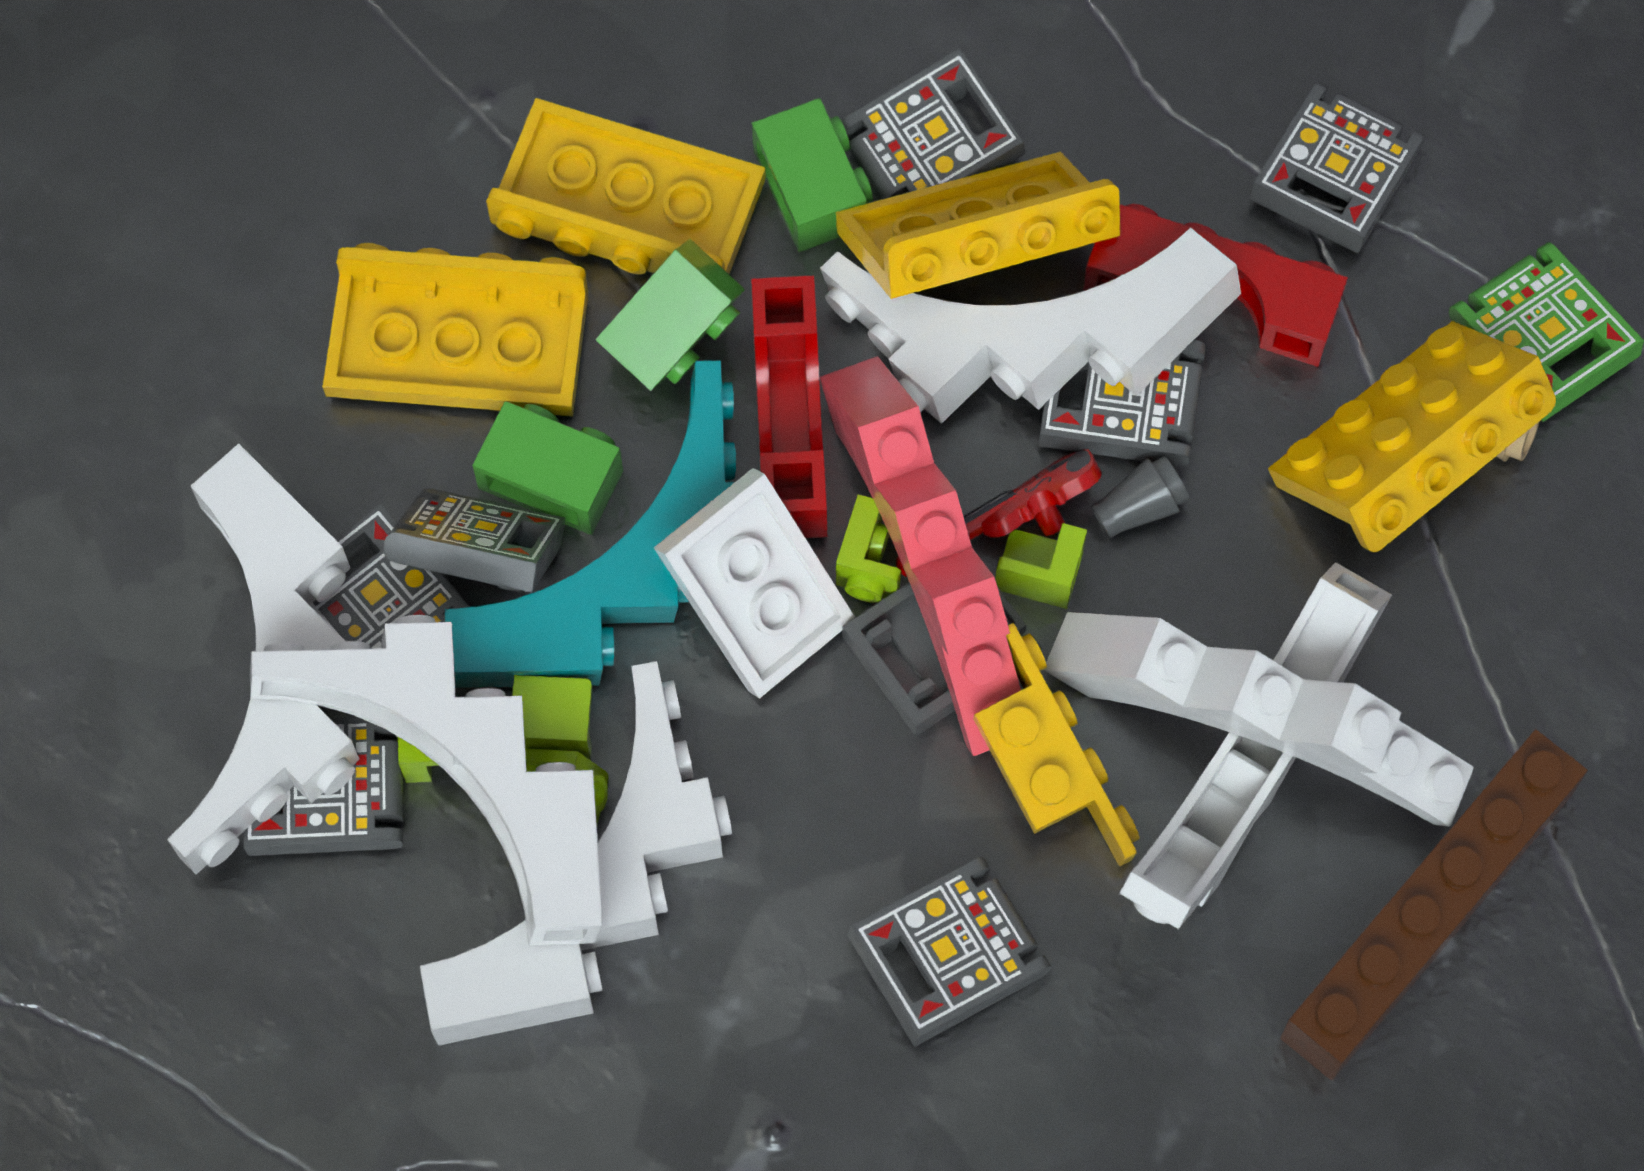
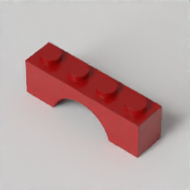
M1120 204V236L1095 242L1086 266L1083 291L1110 282L1141 266L1169 247L1188 229L1192 228L1237 264L1241 294L1237 299L1243 303L1252 315L1257 328L1259 348L1319 367L1348 277L1336 274L1331 267L1318 261L1308 260L1299 262L1277 255L1272 248L1262 243L1252 241L1240 243L1218 236L1214 230L1199 223L1180 224L1159 217L1155 211L1139 204H1127L1124 206Z
M814 275L752 278L760 471L766 475L805 538L827 537V503Z

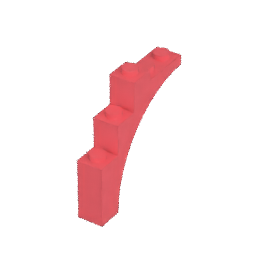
M877 356L820 376L835 432L853 459L878 508L914 592L944 674L965 744L973 756L987 752L989 748L973 720L974 714L1021 691L1006 638L1010 631L995 577L971 546L955 488L934 463L919 406L881 359Z

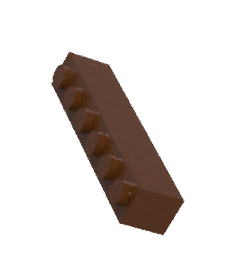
M1535 729L1290 1017L1280 1039L1332 1081L1570 799L1588 769Z

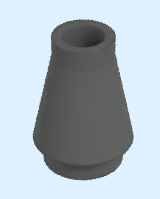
M1162 456L1154 462H1151L1148 458L1145 459L1103 499L1091 505V508L1107 536L1112 538L1120 532L1179 513L1178 506L1189 500L1190 497L1166 456Z

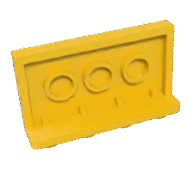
M535 98L500 186L490 190L486 203L490 222L509 236L527 239L531 235L553 242L557 248L570 255L583 257L589 253L612 260L618 268L632 274H645L646 271L655 273L673 251L689 239L696 243L721 268L730 274L766 180V167Z
M1057 152L836 212L837 233L890 299L1120 236L1119 189L1109 179L1090 183L1062 152Z
M361 243L354 248L343 247L338 250L336 264L339 271V280L322 386L326 397L500 411L504 402L507 401L522 408L526 404H533L548 410L554 415L573 416L588 301L586 273L582 267L574 265L566 259L556 257L544 258L539 262L512 260L510 257L500 253H483L478 257L455 256L437 248H422L416 252L391 251L382 245L374 243Z
M1451 321L1445 327L1434 331L1423 345L1403 361L1385 370L1378 381L1354 400L1341 405L1335 411L1334 416L1309 436L1291 445L1287 453L1268 467V470L1277 488L1350 524L1360 545L1371 552H1378L1548 415L1555 407L1556 397L1538 356Z

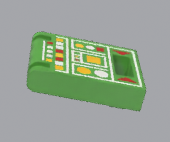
M1550 242L1545 243L1536 250L1537 260L1533 256L1527 255L1470 293L1468 303L1474 308L1476 313L1462 300L1449 308L1451 321L1539 357L1556 397L1555 407L1548 415L1541 419L1543 422L1640 357L1644 344L1643 338L1556 246ZM1594 337L1591 353L1596 359L1562 381L1552 371L1550 366Z

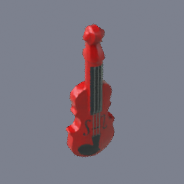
M1079 450L1056 460L1013 490L1003 491L963 515L970 541L982 533L993 538L1004 536L1035 518L1045 536L1059 532L1062 523L1066 524L1056 505L1065 504L1070 498L1091 488L1101 478L1102 471L1090 450ZM898 556L895 563L896 567L901 570L903 576L907 577Z

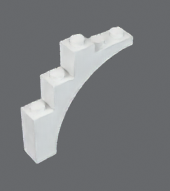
M1192 228L1188 229L1169 247L1141 266L1110 282L1077 294L1049 301L1019 305L963 304L947 302L915 293L890 299L870 273L858 267L838 251L820 267L829 291L825 295V299L830 307L846 322L851 323L856 318L869 329L867 334L870 340L889 358L895 378L919 406L920 412L925 409L941 424L990 376L996 385L1010 398L1017 400L1022 395L1039 410L1087 362L1106 383L1115 386L1120 382L1137 396L1241 294L1237 264Z
M238 443L191 485V488L200 508L222 532L242 565L252 600L256 626V651H264V648L268 645L284 642L299 644L303 646L304 650H330L332 645L346 641L310 604L315 600L318 602L327 600L344 583L346 579L345 573L350 569V565L343 546ZM250 698L243 727L229 760L214 786L193 814L168 838L169 843L178 857L195 874H198L206 865L209 867L219 865L237 848L239 844L237 837L255 820L259 822L267 821L284 806L289 796L286 792L293 786L310 803H313L322 793L329 796L341 789L354 774L355 767L353 765L360 760L352 740L315 704L281 699Z
M1335 562L1320 578L1273 661L1305 680L1343 683L1392 594ZM1229 732L1174 817L1142 860L1132 870L1119 894L1133 901L1138 912L1146 918L1157 923H1169L1179 929L1198 905L1202 907L1218 888L1254 822L1271 803L1296 757Z
M1067 612L1047 659V668L1043 669L1089 698L1111 700L1169 713L1222 729L1277 749L1352 781L1409 810L1433 825L1451 827L1474 768L1399 721L1402 712L1357 684L1302 679L1257 650L1207 647L1161 618Z
M409 615L399 618L396 623H385L381 649H370V645L364 642L346 641L332 645L330 650H304L303 646L299 644L284 642L268 645L264 648V651H251L250 698L281 699L321 705L371 722L415 746L441 766L466 791L489 822L510 863L525 912L529 945L596 942L603 923L593 770L576 771L573 764L556 762L540 765L536 768V772H526L522 696H505V692L502 690L484 688L472 690L465 697H455L452 622H435V619L430 616Z
M657 661L632 666L636 696V731L631 764L621 798L608 827L597 843L603 926L596 942L529 945L526 920H524L518 926L484 945L455 957L420 966L430 1027L438 1046L593 1014L590 993L603 991L595 952L582 954V950L659 935L655 914L668 912L660 873L648 876L647 873L723 857L720 836L732 834L725 796L712 798L708 777L682 782L683 780L694 778L686 740L673 741L669 720L681 718L674 680L661 682Z

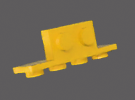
M1011 623L1008 625L1010 634H1007L1006 638L1017 677L1024 689L974 714L973 720L1034 834L1087 807L1119 866L1130 862L1137 854L1133 842L1140 839L1137 828L1123 805L1113 808L1101 786L1109 781L1108 776L1096 752L1091 747L1082 750L1071 728L1078 724L1075 713L1063 692L1058 690L1051 693L1040 671L1047 668V664L1037 642L1030 633L1021 637L1015 624Z

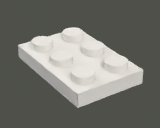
M754 468L654 547L748 692L759 699L842 631V626L855 618L766 475Z

